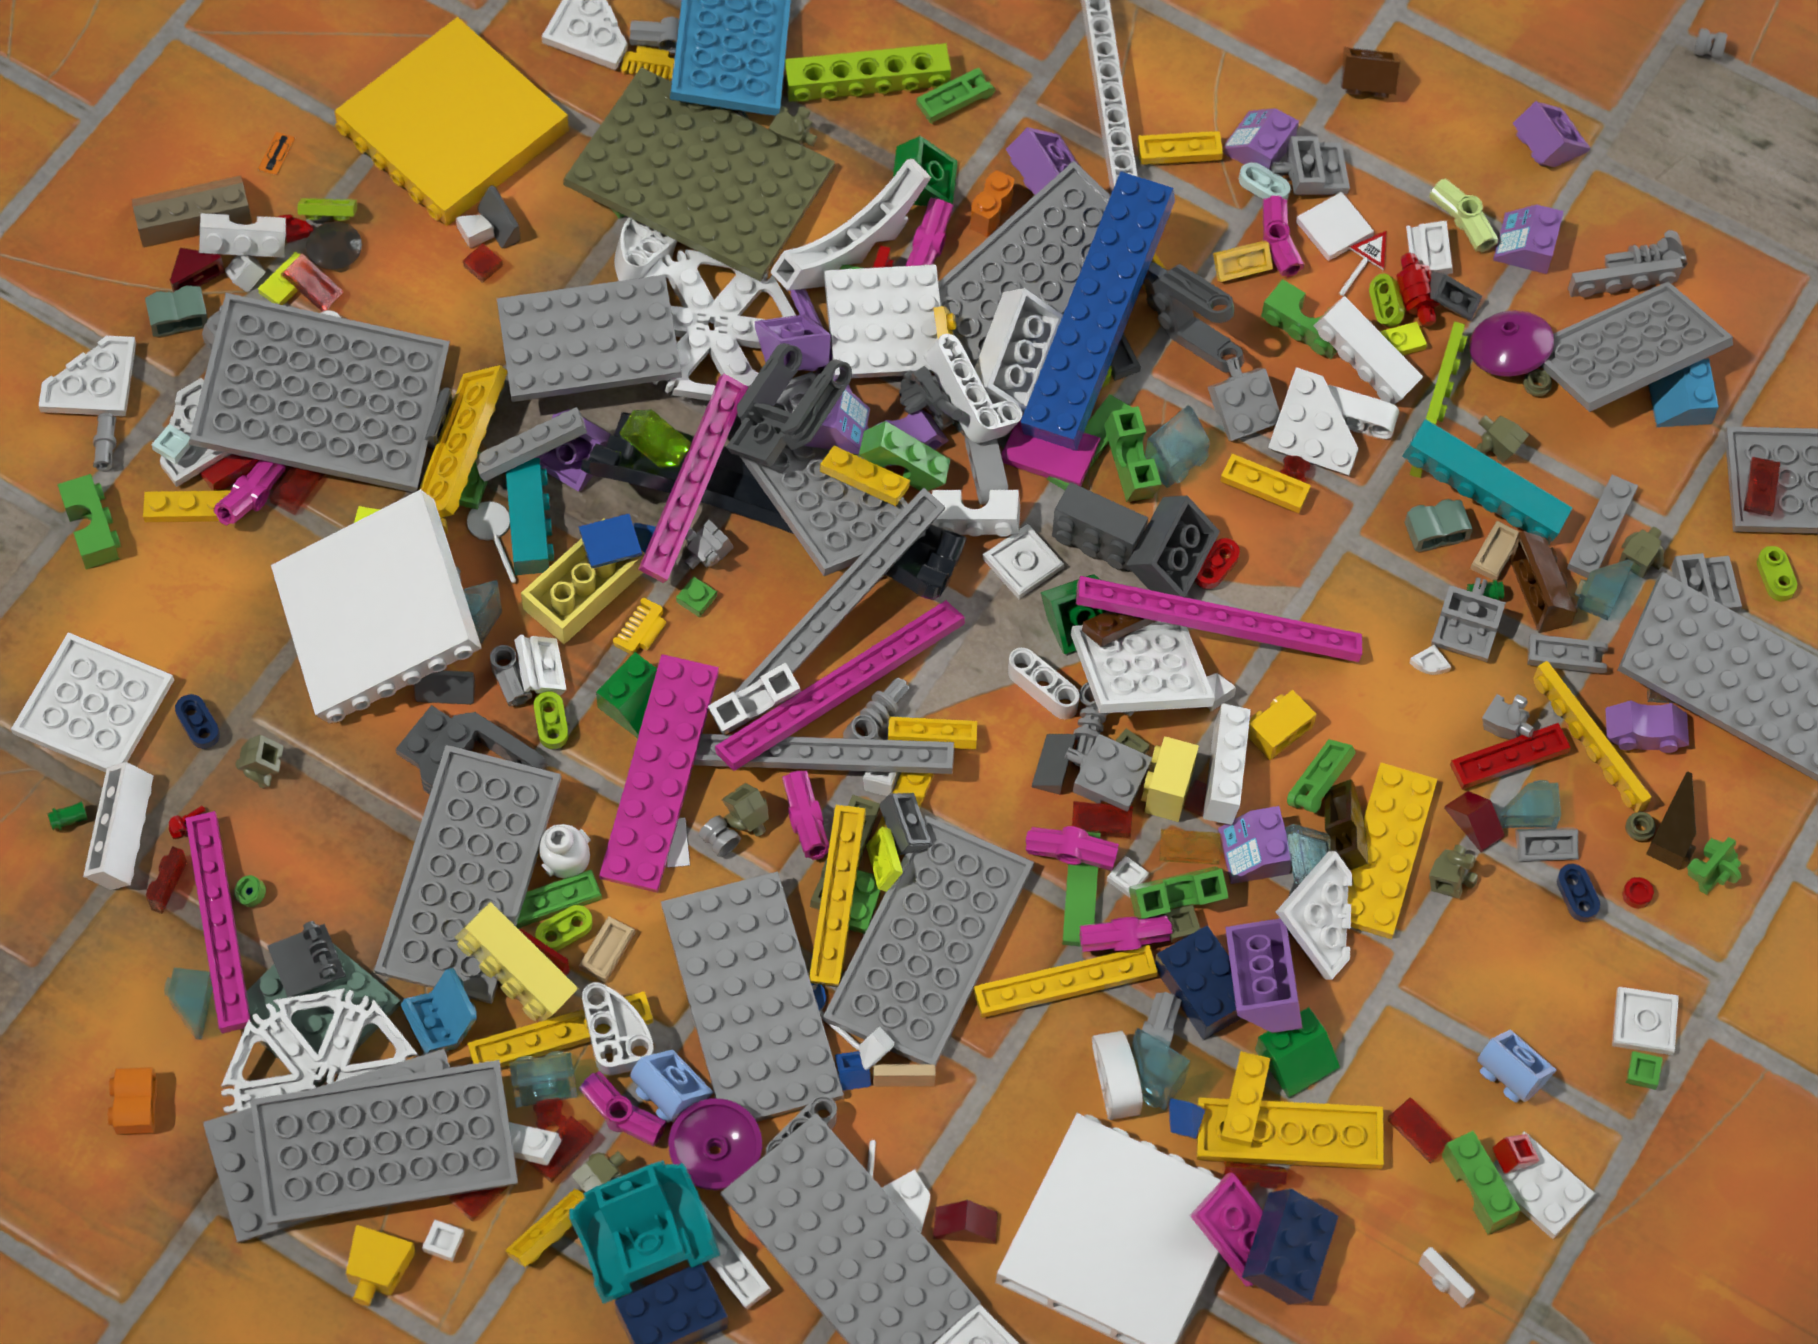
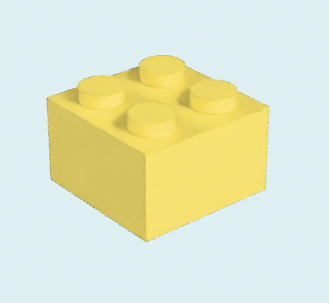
M1164 736L1162 746H1155L1151 768L1146 776L1141 801L1146 802L1144 813L1179 822L1193 776L1199 745Z

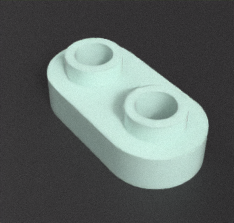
M1251 162L1242 166L1239 174V183L1243 188L1262 199H1267L1270 196H1281L1283 199H1288L1290 184L1286 179L1276 173L1273 174L1271 170L1258 163Z

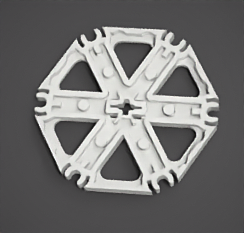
M686 250L685 253L678 251L677 259L679 262L672 261L669 255H665L664 262L660 258L644 277L665 275L683 307L670 306L675 336L682 337L677 343L682 378L666 380L668 383L665 392L669 393L673 390V396L710 401L715 385L694 383L688 378L708 353L721 375L726 374L749 388L759 373L751 368L740 346L761 349L754 324L755 321L766 319L741 316L742 313L760 292L765 291L772 296L782 317L796 316L775 277L772 275L767 280L769 273L767 271L760 282L733 269L735 277L714 300L697 267L701 264L731 267L699 251ZM709 323H714V330H709Z
M345 989L273 1000L279 1006L280 1012H276L273 1005L268 1003L266 1007L271 1015L267 1020L260 1019L256 1013L253 1015L254 1021L260 1026L259 1028L254 1027L250 1020L247 1022L221 1085L222 1088L234 1086V1089H225L221 1091L223 1097H234L235 1102L232 1106H226L223 1109L225 1113L231 1114L251 1108L250 1099L317 1088L314 1086V1083L316 1081L321 1082L325 1078L327 1071H329L327 1084L405 1061L409 1057L418 1056V1054L374 1000L368 1011L365 1010L369 1005L368 996H364L361 1004L354 1005L352 1003L354 991L352 990L347 992L345 1002H342ZM327 1006L334 1011V1016L317 1055L292 1024L291 1018L296 1011ZM368 1024H376L396 1048L393 1058L349 1065L362 1030ZM263 1041L272 1048L292 1074L247 1082L243 1079L242 1072L254 1044Z

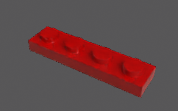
M1559 723L1533 731L1530 738L1521 735L1453 759L1450 766L1461 789L1464 790L1569 753L1571 747Z

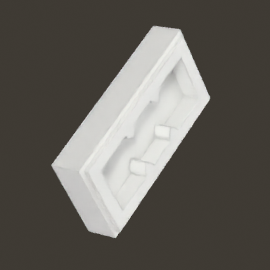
M1429 1247L1422 1254L1418 1264L1432 1277L1431 1280L1438 1290L1443 1293L1447 1292L1464 1308L1471 1302L1475 1290L1433 1248Z

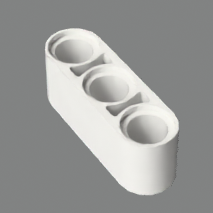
M1328 385L1349 430L1379 439L1391 438L1399 415L1397 406L1383 400Z
M1022 647L1013 650L1009 657V678L1059 719L1067 720L1074 717L1078 710L1080 695L1078 689L1031 650ZM1023 663L1028 667L1018 668L1016 664ZM1039 681H1046V682H1048L1050 685H1048V686H1041V685L1038 684V682H1039ZM1068 699L1072 703L1063 704L1059 700Z

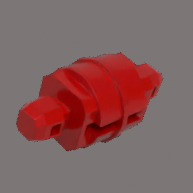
M1408 252L1401 256L1402 271L1396 274L1400 294L1408 314L1417 315L1420 324L1429 327L1436 323L1434 309L1440 305L1430 299L1432 272L1429 265L1420 264L1417 256L1414 253Z

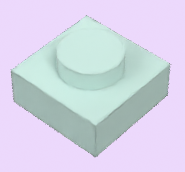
M170 424L151 444L153 451L175 464L192 446L189 445L190 436Z

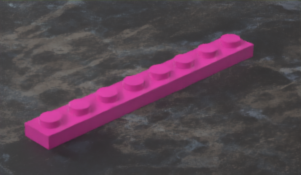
M722 374L718 379L638 569L662 583L666 582L670 576L736 418L737 405L748 389V386L726 374Z
M215 811L185 819L218 1025L223 1034L244 1029L248 1020L251 1022L218 817Z

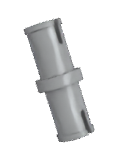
M102 413L98 416L97 435L93 438V445L95 446L93 467L100 471H108L112 468V454L117 442L114 437L116 417H113V414Z

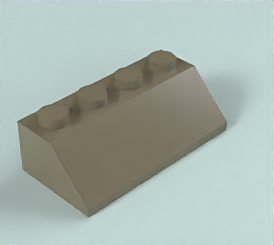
M241 175L132 199L143 248L200 235L201 213L229 215V220L239 225L253 224Z

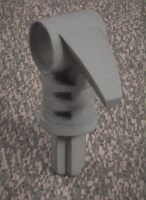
M1672 230L1665 232V238L1659 240L1657 244H1650L1649 247L1642 245L1639 248L1637 245H1630L1628 252L1607 254L1605 256L1606 268L1679 257L1683 268H1685L1688 262L1680 236Z
M895 678L884 692L876 691L872 695V701H869L866 708L860 711V715L855 717L845 728L843 738L885 740L879 737L878 731L882 728L883 723L889 720V716H894L898 712L897 703L909 690L907 682L904 679ZM855 727L861 728L865 733V737L860 736L856 732Z
M1088 682L1082 686L1079 692L1081 702L1087 707L1081 710L1080 716L1082 718L1077 723L1079 728L1075 729L1073 735H1076V740H1078L1076 750L1083 754H1086L1092 748L1098 734L1104 729L1102 723L1106 721V715L1110 714L1099 713ZM1134 711L1122 713L1130 717L1134 713Z

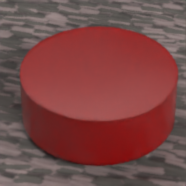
M1642 877L1629 879L1622 891L1625 903L1637 909L1648 906L1654 895L1652 884Z

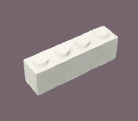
M1345 296L1336 302L1313 325L1318 330L1320 337L1329 342L1338 351V355L1356 369L1359 377L1363 381L1368 382L1383 401L1391 404L1397 403L1423 378L1408 360Z
M1221 704L1213 728L1203 819L1233 824L1241 802L1251 709Z
M128 762L110 766L106 769L83 875L84 878L109 890L131 885L136 856L140 848L142 828L146 820L147 804L152 791L153 775Z

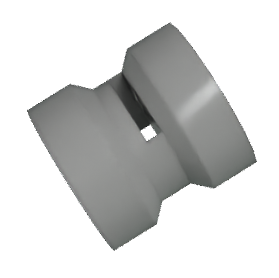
M1700 28L1694 54L1700 56L1708 54L1714 59L1721 60L1727 33L1718 32L1714 34L1710 33L1708 29ZM1712 38H1714L1713 44H1712V49L1710 50L1711 43H1712Z
M721 815L710 819L699 832V836L703 841L712 845V850L718 857H723L730 853L741 840V837L735 830H730L727 827V821Z

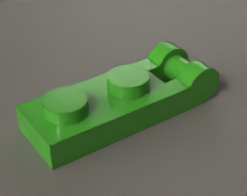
M977 68L917 97L916 105L931 124L981 98L987 99L991 97L995 92V88L990 82H986L985 74L980 68Z
M1328 739L1287 796L1288 805L1295 808L1302 806L1306 811L1316 813L1321 807L1323 797L1356 754L1353 746Z

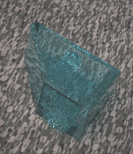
M1628 559L1592 570L1587 581L1581 579L1575 595L1579 596L1577 608L1608 621L1634 561Z
M1546 780L1528 783L1501 810L1498 819L1502 828H1556L1561 817L1558 783H1549Z
M174 967L172 977L166 979L165 996H168L172 1008L195 1039L202 1040L213 990L210 972Z

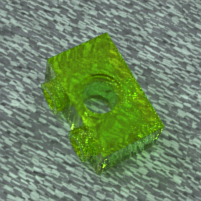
M652 409L633 410L619 433L658 467H678L692 444Z

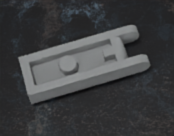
M1530 634L1527 665L1539 666L1548 661L1553 668L1605 673L1607 672V664L1596 662V652H1607L1608 644L1598 641Z

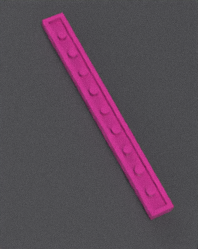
M1080 576L1077 583V605L1359 662L1362 656V634L1084 576Z
M945 600L716 745V754L733 771L737 770L965 624V617Z

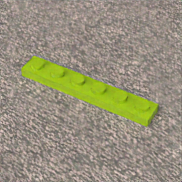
M1455 321L1426 416V420L1435 425L1437 421L1443 422L1447 405L1442 404L1444 397L1450 399L1454 382L1449 381L1450 375H1457L1461 359L1456 358L1457 351L1463 353L1468 337L1462 335L1465 324ZM1412 465L1410 475L1421 478L1423 469Z

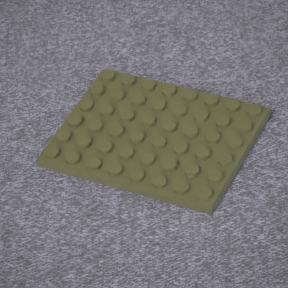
M641 67L564 177L563 185L761 282L833 171L835 161L798 143L783 140L776 136L775 133L770 132L769 129L726 108L670 100L672 82Z

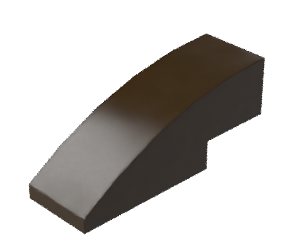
M1352 779L1331 786L1325 795V831L1330 836V851H1336L1349 870L1368 864L1364 821Z

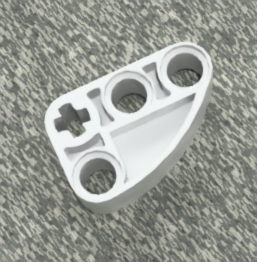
M629 217L623 225L615 252L614 262L618 280L643 278L660 258H662L663 262L665 255H669L672 259L677 241Z
M599 982L587 985L582 993L583 1009L598 1070L605 1075L632 1071L641 1057L653 1054V1042L644 1020L637 1010L613 989ZM594 995H600L605 999L599 1005H593L588 1002L589 998ZM599 1024H607L611 1027V1030L606 1034H599L595 1031V1028ZM636 1046H644L648 1050L643 1056H635L631 1051ZM612 1053L614 1061L607 1062L605 1054Z
M1117 1031L1093 1035V1052L1108 1119L1113 1120L1140 1115L1143 1102L1142 1091L1134 1058L1124 1032Z

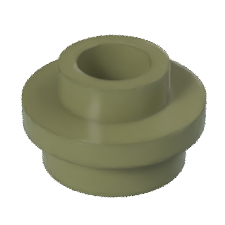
M1535 369L1526 374L1523 385L1529 394L1544 396L1550 391L1552 380L1545 370ZM1538 382L1541 384V386H1537L1533 383Z
M1637 812L1628 817L1625 829L1632 839L1646 841L1653 836L1656 825L1649 814ZM1635 825H1642L1645 830L1640 831L1635 828Z

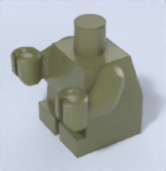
M781 106L779 114L776 115L769 127V131L775 133L776 136L800 145L806 143L813 146L817 140V136L809 131L812 121L808 119L810 110L805 107H800L796 116H792L789 114V109Z
M1485 415L1478 424L1486 431L1481 436L1482 442L1475 449L1484 455L1488 451H1492L1497 456V459L1503 463L1516 452L1529 434L1517 423L1502 416H1499L1493 422Z
M1652 527L1649 532L1642 529L1640 532H1635L1628 536L1621 546L1624 550L1618 564L1628 570L1631 569L1633 573L1641 578H1644L1651 566L1659 570L1665 562L1663 559L1664 549L1661 546L1662 541L1658 539L1662 532L1658 528Z
M263 735L250 738L241 747L240 758L235 763L238 770L243 771L246 777L258 783L260 788L270 787L272 776L266 774L279 773L281 764L279 758H282L284 746Z
M744 783L735 792H731L722 799L730 812L723 817L727 821L728 828L734 827L738 830H748L749 832L753 830L755 836L765 833L766 829L762 823L769 819V810L766 799L761 796L757 788Z
M1455 845L1453 851L1445 849L1435 860L1429 874L1431 891L1460 899L1462 894L1461 884L1473 888L1478 880L1476 873L1469 872L1467 876L1465 875L1466 869L1470 870L1473 868L1476 861L1475 856L1472 854L1465 855L1466 848L1461 845Z
M619 1151L610 1158L598 1152L590 1155L589 1161L584 1163L571 1176L587 1192L596 1186L621 1177L623 1173L618 1167L626 1161V1158Z

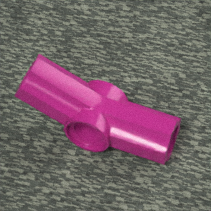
M1270 196L1267 199H1263V241L1269 242L1270 254L1280 275L1288 278L1302 270L1304 263L1289 236L1287 200L1281 196Z
M930 198L922 225L918 226L912 243V252L906 266L933 265L936 257H940L946 240L945 231L953 211V204L937 198Z
M259 460L247 476L242 475L234 483L231 492L215 505L214 513L217 515L219 522L228 526L229 524L236 523L251 509L259 511L269 497V490L285 472V465Z
M807 771L791 772L783 776L782 781L789 803L788 813L793 832L798 834L805 858H811L812 860L821 859L828 853L829 843L823 828L824 822L819 802L815 801Z
M1066 826L1062 830L1032 827L1026 836V851L1028 854L1056 857L1059 861L1066 864L1079 865L1085 863L1111 871L1119 844L1091 837L1085 830L1073 826Z
M1156 915L1144 919L1123 917L1112 919L1111 922L1079 925L1082 952L1114 949L1115 951L1141 948V945L1170 941L1172 924L1168 920L1167 915Z
M600 1071L592 1073L584 1080L579 1090L606 1120L607 1126L612 1131L624 1132L653 1147L659 1142L666 1127L665 1120L632 1105L626 1097L621 1096ZM616 1110H624L625 1112H627V1114L622 1118H614L613 1116H611V1114Z

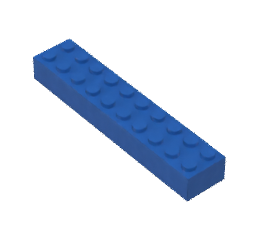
M1120 171L1020 423L1023 434L1077 451L1175 203L1174 189L1172 187Z

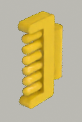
M637 46L636 52H625L621 72L623 75H626L629 69V74H633L637 65L635 74L644 66L643 68L646 70L650 67V72L655 73L657 68L656 75L661 76L662 69H664L662 77L665 79L669 77V81L672 82L674 58H669L670 51Z
M646 598L640 600L641 606H637L638 611L633 612L635 617H630V622L625 624L627 628H622V633H619L613 639L615 647L631 655L637 652L639 647L647 651L666 624V621L661 618L663 614L662 606Z

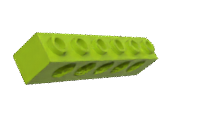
M946 43L785 59V80L789 102L938 88L950 82L951 67Z

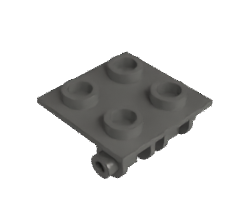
M309 921L303 925L304 930L301 933L267 945L288 998L346 977L325 923L317 925L314 921Z

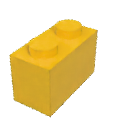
M1294 690L1285 696L1280 694L1271 702L1270 708L1264 712L1258 711L1250 718L1248 738L1271 760L1313 728L1317 714Z

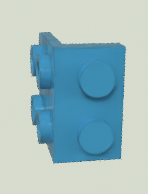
M454 968L445 970L432 992L405 998L401 1003V1007L424 1055L441 1049H445V1051L457 1049L477 1019L476 1008L470 1002L464 990L463 981L457 975Z

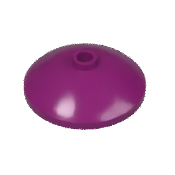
M1518 310L1504 311L1486 318L1474 329L1469 340L1470 355L1474 363L1482 370L1499 376H1517L1535 370L1549 358L1554 347L1553 331L1549 324L1538 315Z
M712 1098L696 1102L687 1107L677 1117L669 1135L671 1161L677 1165L684 1164L696 1187L706 1190H724L760 1160L762 1151L760 1128L754 1117L744 1107L733 1101ZM717 1146L721 1149V1152L714 1155L709 1150L711 1147Z

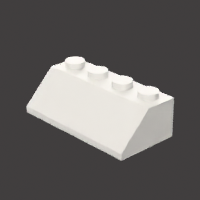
M1025 288L1003 292L974 368L992 404L1010 400L1021 408L1022 414L1025 412L1063 316Z

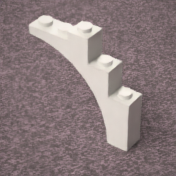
M907 159L894 178L865 208L826 236L802 247L783 251L770 271L771 274L787 291L825 286V270H839L842 265L862 263L875 242L890 241L897 238L909 220L906 214L931 179V176L914 159Z

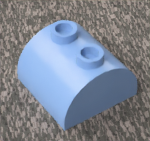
M1511 1029L1492 1038L1477 1059L1483 1066L1480 1069L1481 1074L1489 1081L1495 1082L1496 1079L1501 1081L1506 1086L1503 1090L1504 1094L1514 1102H1518L1520 1099L1523 1102L1528 1101L1556 1071L1550 1063Z
M673 1049L641 1057L630 1075V1078L638 1086L636 1088L637 1095L645 1101L652 1100L658 1107L656 1110L657 1116L667 1123H674L687 1107L701 1100L708 1099L713 1093Z

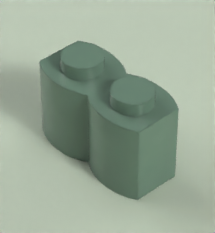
M184 286L174 292L157 291L145 297L154 337L169 336L180 331L199 330L204 328V325L207 323L208 318L201 287Z
M1445 499L1436 506H1415L1407 512L1404 522L1414 549L1417 552L1432 550L1442 545L1448 546L1465 542L1470 539L1473 530L1461 500L1452 501L1451 499Z

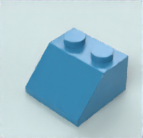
M1709 358L1702 359L1648 385L1656 428L1713 423L1719 406Z

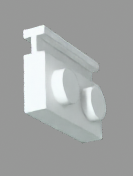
M1447 221L1419 224V227L1412 228L1411 226H1406L1409 253H1414L1420 264L1429 265L1431 272L1452 274Z
M519 635L514 641L524 692H529L530 690H534L536 693L551 691L562 695L567 689L557 639L538 636L526 638L524 635Z

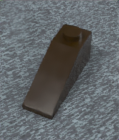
M1688 771L1646 855L1679 870L1683 860L1688 863L1690 862L1696 846L1692 845L1696 835L1693 775Z

